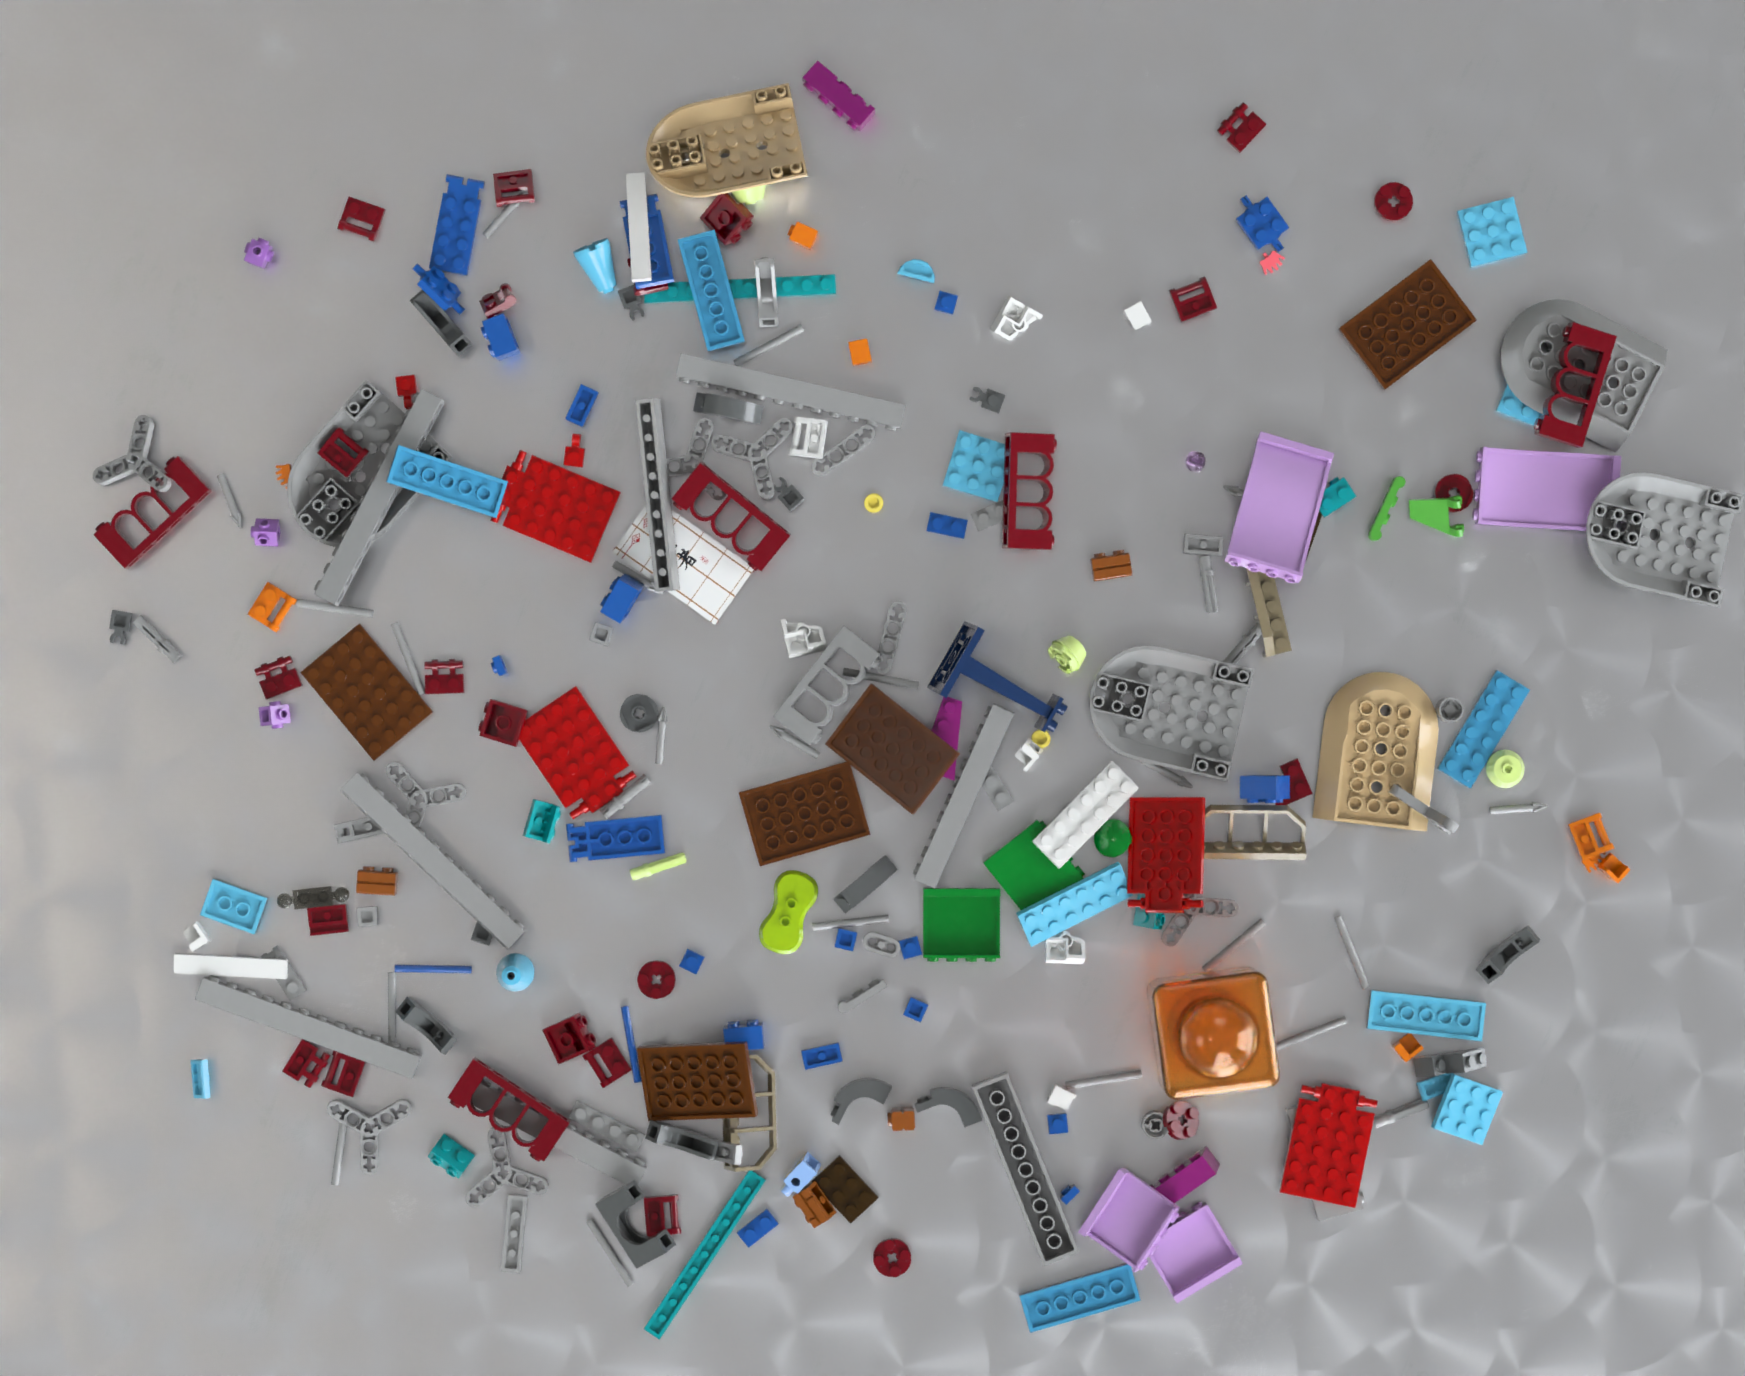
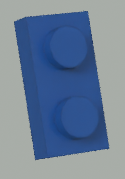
M581 384L565 419L583 427L599 392Z
M930 512L926 531L964 539L968 520Z
M839 1042L801 1050L805 1070L843 1062Z
M765 1209L737 1231V1234L749 1248L779 1223L770 1211Z

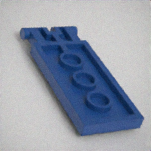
M447 174L446 182H449L447 193H443L429 269L435 266L444 272L467 276L481 207V200L478 199L480 188L484 189L485 181L468 178L467 185H463L464 177Z
M657 194L647 195L652 281L635 282L636 289L674 282L660 210H656L655 202L659 201ZM627 200L620 201L621 209L625 208L626 212L623 222L630 254Z
M662 815L585 822V826L574 827V823L566 824L567 840H575V845H568L570 862H577V858L588 857V861L665 853Z

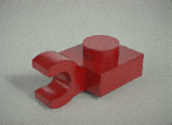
M415 375L395 377L398 397L404 396V408L411 409L413 406L412 395L417 393Z
M581 434L572 435V446H566L563 465L583 468L585 449L580 448Z

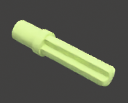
M681 852L630 869V874L633 880L645 876L648 877L654 873L686 863V857Z

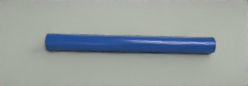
M395 965V972L472 973V966Z
M624 1006L621 1007L633 1079L634 1083L642 1082L631 1018L629 1007Z

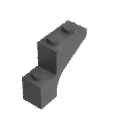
M423 290L410 300L458 357L473 345L448 314Z
M1484 1048L1423 1055L1413 1058L1416 1077H1435L1446 1073H1466L1487 1067V1057Z
M650 1120L645 1139L656 1144L677 1148L709 1160H714L719 1144L718 1141L699 1132L680 1129L669 1123Z

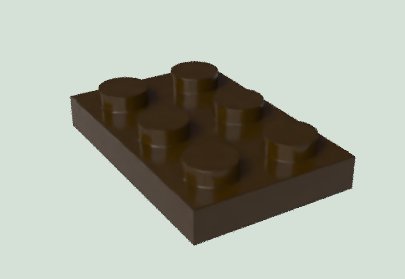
M840 1155L811 1181H815L827 1199L850 1224L879 1198Z

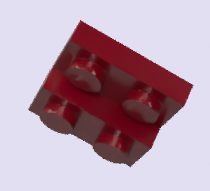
M728 193L718 195L700 219L710 230L715 229L717 238L724 245H728L731 243L735 244L741 239L740 233L752 226L751 220L754 216L742 203L737 204Z
M490 699L484 708V713H486L484 721L481 720L479 724V736L517 747L528 710Z
M580 1012L542 1030L558 1065L596 1047L595 1036L589 1033L586 1027L588 1025L585 1016H581Z

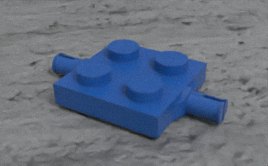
M1247 195L1240 200L1247 209L1235 220L1257 251L1271 243L1277 252L1284 249L1278 238L1284 231L1289 229V226L1269 198L1266 197L1252 204Z
M418 263L413 267V270L420 276V281L417 285L444 311L452 307L460 315L465 310L457 302L461 292L454 283H451L445 277L441 270L433 266L430 270L425 271Z

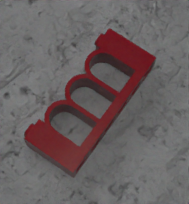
M1572 322L1564 327L1562 333L1564 337L1563 342L1568 343L1559 352V362L1562 369L1556 371L1551 378V388L1555 394L1545 400L1543 404L1544 415H1540L1535 420L1533 428L1535 429V435L1581 448L1587 435L1617 336ZM1573 346L1599 353L1593 373L1575 368L1569 363L1567 358L1568 352ZM1570 372L1591 379L1585 399L1567 394L1561 389L1559 382L1562 374ZM1562 398L1583 405L1577 425L1559 420L1553 415L1551 408L1554 400Z
M1005 433L1002 549L1052 550L1054 535H1052V530L1048 529L1052 524L1053 518L1046 504L1052 499L1053 487L1046 478L1050 476L1054 468L1053 458L1050 454H1054V450L1057 448L1055 434ZM1018 453L1039 455L1044 461L1042 473L1038 476L1017 475ZM1017 480H1031L1040 483L1044 492L1042 499L1037 503L1016 502ZM1016 507H1033L1038 509L1043 517L1041 526L1036 530L1016 529Z
M179 456L170 458L166 462L167 466L164 468L167 472L164 474L173 479L190 497L175 512L160 497L158 491L150 486L151 492L145 491L135 495L131 502V511L121 510L114 515L111 522H102L95 529L97 532L93 535L125 569H129L212 492L206 483ZM158 477L155 479L159 483L162 481ZM147 496L154 498L170 515L155 530L141 516L138 510L139 502ZM131 514L150 533L136 548L119 531V521L125 515Z
M700 462L671 498L674 501L673 505L679 510L685 509L687 511L690 507L691 514L700 521L711 520L712 531L721 538L732 537L733 548L742 555H749L747 557L748 565L755 571L758 569L762 571L791 535L703 462ZM711 481L728 496L712 515L703 516L696 511L695 500ZM732 498L749 513L733 532L725 533L717 528L716 517ZM753 515L770 530L755 548L747 550L738 545L737 534Z
M476 1057L473 1058L447 1097L450 1099V1103L457 1108H460V1106L464 1108L467 1105L468 1110L475 1116L486 1117L489 1115V1121L495 1130L500 1132L512 1130L514 1141L520 1146L530 1147L528 1150L531 1153L530 1156L538 1162L540 1160L545 1161L571 1122ZM486 1076L504 1088L491 1109L480 1111L474 1107L472 1097ZM510 1092L525 1102L526 1106L512 1125L503 1126L496 1121L495 1110L506 1093ZM531 1106L549 1118V1120L534 1140L525 1141L519 1137L517 1126Z

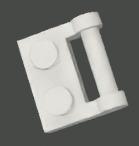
M795 416L793 420L795 426L792 446L789 449L788 455L822 459L828 421ZM802 424H806L804 448L799 450Z

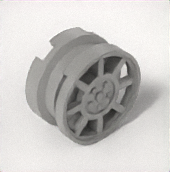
M1157 1110L1149 1111L1142 1118V1129L1148 1137L1159 1139L1168 1132L1167 1127L1163 1125L1162 1112Z

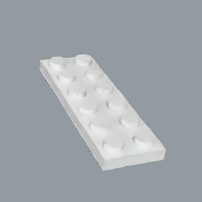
M1111 761L1032 842L1058 869L1061 868L1139 787Z

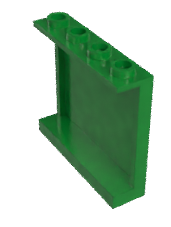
M1036 819L1034 823L990 858L983 861L984 865L1020 910L1084 879L1085 873L1079 866L1074 867L1071 863L1072 857L1058 869L1032 842L1047 826L1043 820L1039 823Z
M923 888V958H927L929 962H937L939 958H946L947 962H957L958 958H965L966 962H977V958H985V962H996V958H1000V888Z

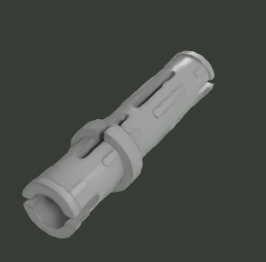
M142 615L133 621L132 624L158 647L157 650L160 653L163 652L173 663H176L182 657V654L170 644L171 641L169 639L166 640Z
M1258 622L1247 635L1244 634L1242 636L1243 639L1223 662L1236 664L1251 646L1254 647L1256 645L1255 642L1262 635Z
M643 774L619 796H614L612 798L613 801L600 810V812L608 820L619 809H624V805L651 784V781Z

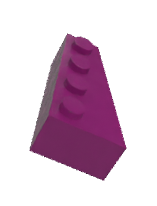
M819 61L802 77L805 82L803 86L810 92L814 90L819 95L817 98L823 104H830L833 107L832 111L839 118L843 116L848 120L846 124L851 129L855 130L857 128L861 131L875 115V108L872 105L867 107L866 102L860 95L852 94L849 86L842 81L839 82L837 76Z
M943 697L931 730L955 750H958L962 702L950 697ZM956 760L943 777L955 780Z
M1205 1146L1199 1152L1193 1154L1187 1161L1177 1165L1170 1174L1166 1173L1159 1178V1182L1154 1186L1152 1184L1149 1186L1173 1203H1176L1216 1175L1220 1163L1209 1148Z

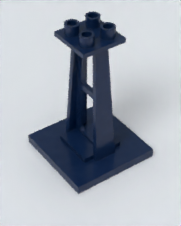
M964 621L927 688L947 698L961 673L1038 713L1040 717L1034 727L1043 732L1046 729L1054 732L1058 725V722L1053 720L1054 715L1057 713L1062 716L1068 707L1062 703L1064 699L1052 694L1048 703L1045 704L972 658L971 654L985 630Z

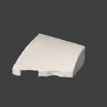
M1008 296L990 330L1010 341L1020 331L1026 330L1033 321L1041 319L1043 315Z
M786 619L780 620L789 658L821 652L826 649V640L822 627L808 626L801 622L798 624L790 623Z
M1065 930L1045 940V963H1084L1086 959L1084 940L1071 936Z

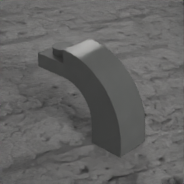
M697 392L693 411L760 425L764 406L730 397Z
M885 855L833 900L846 914L898 869Z
M1527 925L1519 932L1512 934L1490 952L1476 968L1477 972L1487 984L1500 977L1515 959L1539 943L1540 938Z
M406 997L395 1011L404 1022L427 1037L442 1054L446 1055L456 1043L457 1039L453 1036V1032L412 999Z
M861 1078L846 1084L834 1098V1101L839 1103V1106L835 1105L830 1114L833 1116L832 1122L839 1125L850 1103L858 1098H871L884 1105L892 1085L875 1078Z
M937 1087L930 1089L932 1097L923 1096L917 1099V1103L914 1104L917 1113L937 1105H948L958 1112L964 1128L982 1121L979 1110L972 1099L954 1088Z

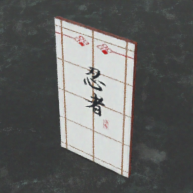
M645 505L618 545L613 549V553L654 581ZM672 510L680 590L668 592L715 625L749 576L754 572V569L746 561Z

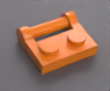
M267 582L247 615L277 632L281 621L291 605L296 603L297 599ZM281 598H284L285 602L272 622L269 621L268 618Z
M1601 813L1568 824L1582 861L1615 849L1613 843H1610L1601 821ZM1591 822H1594L1603 846L1600 848L1589 825Z

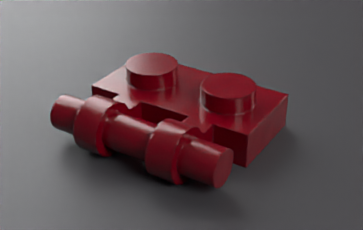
M1243 102L1239 107H1235L1232 110L1233 113L1227 120L1224 119L1220 123L1221 126L1217 129L1220 135H1223L1226 131L1231 134L1226 141L1239 153L1266 126V123L1253 111L1248 117L1244 114L1248 106ZM1239 118L1242 123L1235 129L1232 125Z
M291 656L279 657L277 661L261 664V667L254 669L257 676L264 674L266 677L265 680L259 681L266 700L303 686L297 669L288 670L287 665L293 663ZM281 668L282 673L272 676V670Z
M432 659V661L424 662V669H432V675H425V694L464 693V674H456V668H463V660L449 659V661H438V659ZM439 669H449L450 674L439 675Z
M302 1039L282 1072L297 1081L302 1076H305L307 1080L304 1085L311 1088L313 1083L319 1079L318 1075L323 1067L327 1066V1061L331 1055L324 1051L322 1056L318 1057L316 1053L319 1048L309 1041ZM311 1061L316 1063L312 1072L307 1070Z

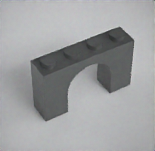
M633 1180L606 1195L595 1205L637 1269L667 1253L676 1243L667 1229L652 1236H644L635 1231L631 1226L627 1215L628 1208L645 1196L637 1182Z

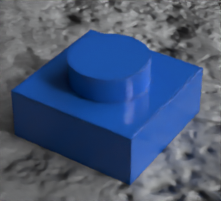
M939 291L934 310L953 315L958 296Z
M501 655L493 657L491 666L494 673H498L499 676L507 674L508 672Z
M839 928L835 947L853 951L857 932Z
M917 936L899 940L904 959L922 955Z
M687 949L679 967L697 974L705 957Z
M911 997L903 1015L921 1023L928 1004Z
M1066 1113L1047 1115L1049 1134L1068 1133Z
M1075 1184L1071 1187L1067 1185L1060 1192L1062 1194L1060 1199L1067 1205L1080 1190Z

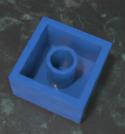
M504 313L482 321L483 327L480 328L486 340L489 339L490 345L487 346L493 358L496 357L500 361L521 353L508 318Z
M627 574L621 577L618 576L609 588L612 590L611 593H608L603 598L600 604L602 606L600 612L621 623L629 614L644 584Z
M1240 776V799H1247V803H1283V799H1290V776Z
M758 1019L747 1020L746 1024H739V1021H731L724 1026V1042L747 1041L748 1050L764 1049L763 1022H759Z

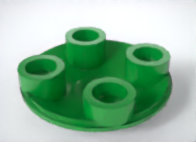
M1108 819L1094 834V843L1097 850L1107 857L1114 858L1122 855L1132 842L1129 828L1125 823L1117 819Z

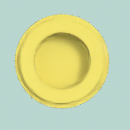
M869 494L864 500V506L871 513L879 512L883 507V499L878 494Z
M1038 729L1033 732L1031 740L1040 748H1045L1050 743V735L1047 731L1043 732Z

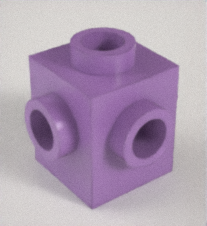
M258 238V240L252 239L251 243L248 242L245 247L244 253L246 255L244 261L265 269L267 262H271L273 258V247L268 245L269 241Z
M256 518L255 526H251V538H254L255 545L278 546L281 534L279 519Z
M280 701L269 702V706L258 707L260 726L271 725L272 729L283 728V724L291 723L289 704L281 705Z

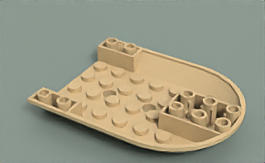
M789 83L682 106L666 115L655 126L646 147L647 164L655 180L667 190L687 197L715 196L808 176ZM762 145L767 146L764 150L758 149ZM724 153L730 154V155H729L728 157H726V158H721V157H720V156H721L722 154H724Z
M1373 672L1352 679L1334 695L1327 708L1323 723L1312 818L1427 831L1428 819L1389 792L1392 786L1396 784L1430 807L1438 742V719L1431 700L1416 683L1398 674ZM1383 705H1387L1390 709L1387 716H1383L1380 712ZM1379 743H1383L1386 746L1384 754L1376 752V746ZM1375 781L1380 782L1382 786L1381 790L1377 793L1371 789V785Z

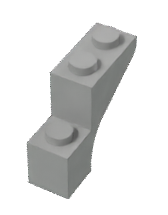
M764 257L755 260L759 326H779L774 259Z

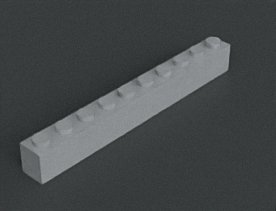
M660 398L635 400L655 592L680 590Z
M993 704L992 707H987L984 717L987 719L984 725L980 723L976 734L979 737L976 742L972 741L968 752L971 753L969 759L964 758L960 767L963 772L960 777L956 776L952 786L955 787L953 794H948L945 800L946 810L945 812L941 811L936 820L939 822L937 830L933 828L928 839L932 841L929 847L925 846L922 851L921 857H924L921 864L917 863L913 874L916 875L914 880L934 889L936 888L1013 718L1014 712L996 704Z
M483 1079L472 1097L473 1105L483 1111L491 1109L504 1090L501 1087L496 1089L491 1086L492 1083L486 1079ZM507 1092L495 1110V1117L512 1125L526 1104L516 1096L514 1098L508 1095L509 1092ZM530 1106L517 1128L536 1138L549 1118ZM569 1123L554 1148L624 1184H628L633 1180L639 1184L647 1169V1166L644 1165L645 1162L636 1157L634 1160L627 1156V1152L621 1149L616 1151L610 1148L611 1144L604 1140L599 1142L593 1139L594 1135L586 1131L583 1133L577 1131V1127Z

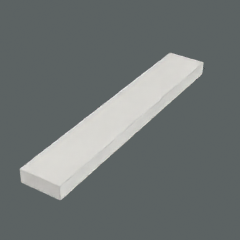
M645 172L626 174L632 282L652 281Z
M175 953L173 973L287 979L288 959Z

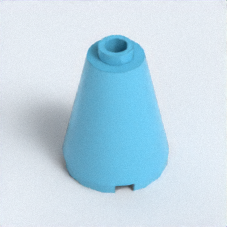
M608 238L598 240L591 245H585L573 251L574 257L599 292L603 291L606 294L614 290V286L617 284Z
M518 953L506 955L497 965V980L506 990L513 992L522 991L533 981L534 966L525 955ZM510 972L514 973V978L510 975Z

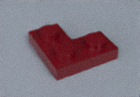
M1298 758L1279 766L1283 775L1290 776V799H1283V803H1275V805H1288L1313 794Z

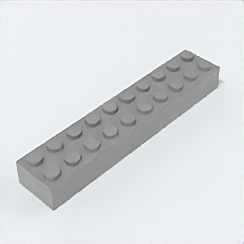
M1003 1072L973 1084V1091L1043 1266L1079 1253L1008 1072Z

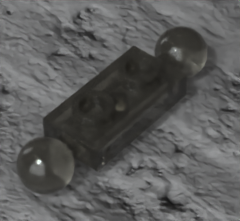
M332 886L292 890L293 896L287 893L280 894L277 898V904L284 909L294 904V910L334 905L333 899H336L338 902L347 901L349 891L345 887H339L335 892H332Z

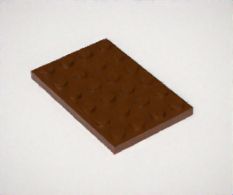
M1430 259L1341 326L1339 331L1385 390L1477 321V319Z
M360 623L300 672L373 761L378 759L433 713L432 709L418 695L413 686Z
M872 683L825 743V745L913 815L960 755L957 750Z
M848 762L739 792L760 866L871 835L852 768Z
M747 1041L645 1045L637 1047L648 1121L757 1117L758 1109Z

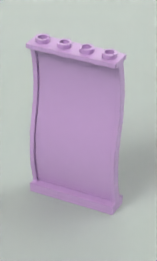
M1260 431L1224 561L1229 562L1232 566L1245 567L1252 572L1266 573L1267 576L1272 578L1279 577L1285 579L1289 583H1299L1303 577V569L1334 453Z
M1481 447L1476 455V462H1479V470L1475 472V481L1478 482V488L1474 490V501H1477L1476 508L1473 509L1472 519L1478 525L1586 531L1588 513L1596 496L1606 485L1620 477L1621 456Z

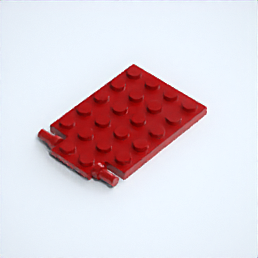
M520 450L515 462H512L511 467L507 465L502 476V480L508 481L497 518L491 517L490 521L498 523L502 511L504 512L506 507H509L510 509L502 526L592 563L621 492L534 455L531 456L524 473L522 472V463L527 453Z
M577 686L527 718L524 722L519 740L564 807L567 808L579 799H583V802L579 804L580 806L569 813L572 819L589 811L594 813L612 801L614 796H619L623 792V788L627 786L626 784L637 777L632 770L622 778L620 776L615 779L614 776L630 765Z
M1130 797L1129 831L1132 836V842L1128 847L1127 893L1145 894V898L1129 899L1128 907H1140L1145 909L1146 913H1184V909L1202 908L1203 900H1190V898H1184V895L1203 894L1205 798Z
M1321 1083V1087L1302 1085L1300 1092L1311 1094L1313 1097L1318 1098V1101L1298 1098L1279 1192L1355 1208L1375 1113L1357 1110L1356 1108L1357 1106L1363 1107V1105L1376 1108L1378 1100L1365 1098L1364 1095H1359L1360 1091L1325 1083Z

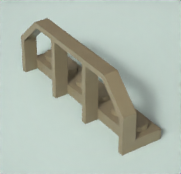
M1247 569L1249 582L1245 584L1246 587L1251 586L1258 615L1253 617L1254 620H1259L1265 651L1262 654L1263 657L1292 651L1275 578L1267 576L1266 573L1252 572Z
M1209 805L1205 808V819L1212 813H1229L1227 842H1204V859L1306 860V823L1288 805ZM1234 813L1264 814L1262 842H1232ZM1287 814L1301 827L1300 842H1267L1268 815Z
M749 1054V1057L768 1074V1091L755 1092V1096H768L769 1126L738 1128L739 1118H722L723 1141L740 1144L738 1133L769 1131V1148L755 1165L739 1166L724 1162V1169L734 1172L760 1170L777 1150L775 1072L757 1054Z

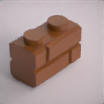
M1124 550L1113 551V555L1106 556L1105 553L1094 554V558L1090 559L1094 582L1132 576L1130 555L1125 553Z
M363 866V870L360 869L357 872L356 893L395 896L397 895L398 872H393L394 868L382 867V871H377L372 866Z
M894 1107L891 1113H887L888 1126H892L893 1131H902L903 1129L905 1131L914 1130L915 1114L913 1107H904L903 1109L901 1107Z
M815 1181L805 1186L798 1194L795 1193L792 1196L795 1205L802 1210L806 1221L813 1228L828 1221L837 1213Z

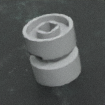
M1447 697L1438 701L1435 711L1441 721L1456 722L1463 716L1464 707L1458 699Z

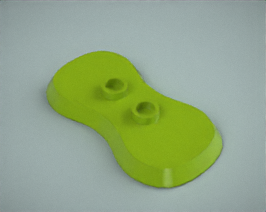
M788 870L780 874L776 879L773 907L759 928L760 942L768 950L779 954H791L802 944L805 915L818 897V885L811 876L800 871Z

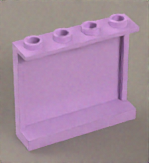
M1123 1167L1117 1171L1078 1233L1084 1237L1088 1235L1134 1268L1132 1271L1135 1273L1146 1267L1148 1263L1147 1257L1149 1254L1153 1255L1159 1246L1157 1242L1168 1233L1169 1229L1167 1227L1170 1222L1174 1223L1179 1216L1177 1211L1180 1207Z
M1198 1202L1191 1207L1192 1210L1188 1213H1180L1175 1222L1168 1225L1167 1229L1169 1231L1163 1239L1160 1238L1157 1242L1159 1246L1154 1254H1149L1151 1261L1177 1303L1243 1264L1206 1202L1203 1204Z

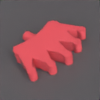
M1272 251L1269 256L1265 252L1263 253L1265 259L1259 263L1266 275V269L1270 273H1273L1272 267L1278 270L1279 268L1276 263L1282 265L1279 258L1284 260L1285 257L1279 255L1276 251Z

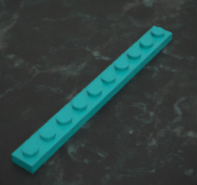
M835 274L776 277L777 297L836 294ZM756 278L729 279L733 299L757 298ZM689 282L668 283V290L644 295L645 304L694 301Z
M753 1170L747 1172L644 1327V1330L660 1340L766 1181L764 1177Z

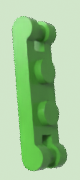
M1401 476L1394 478L1388 488L1368 532V538L1371 541L1379 540L1382 536L1380 529L1383 524H1387L1390 518V514H1388L1390 507L1394 508L1398 500L1396 494L1399 488H1402L1406 483L1405 479Z

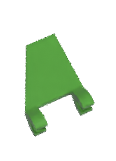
M1462 496L1409 499L1410 518L1449 535L1462 537L1464 524L1450 526L1449 507L1461 508Z

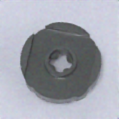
M635 694L623 702L620 710V719L623 725L631 731L645 732L656 723L658 707L654 700L647 695ZM636 708L644 710L643 718L640 719L638 716H634Z

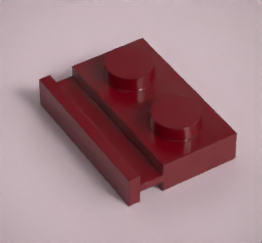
M346 904L307 908L310 936L349 932Z

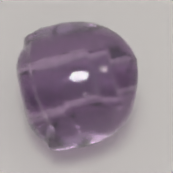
M1192 451L1185 460L1186 467L1190 471L1201 472L1205 466L1206 457L1201 452Z

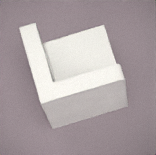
M1141 301L1123 311L1134 330L1152 322Z
M1028 738L1016 752L1015 757L1026 765L1023 770L1027 771L1041 755L1043 749Z
M199 921L183 931L190 942L188 946L192 952L211 941V938Z
M1054 1084L1047 1098V1103L1068 1110L1076 1094Z

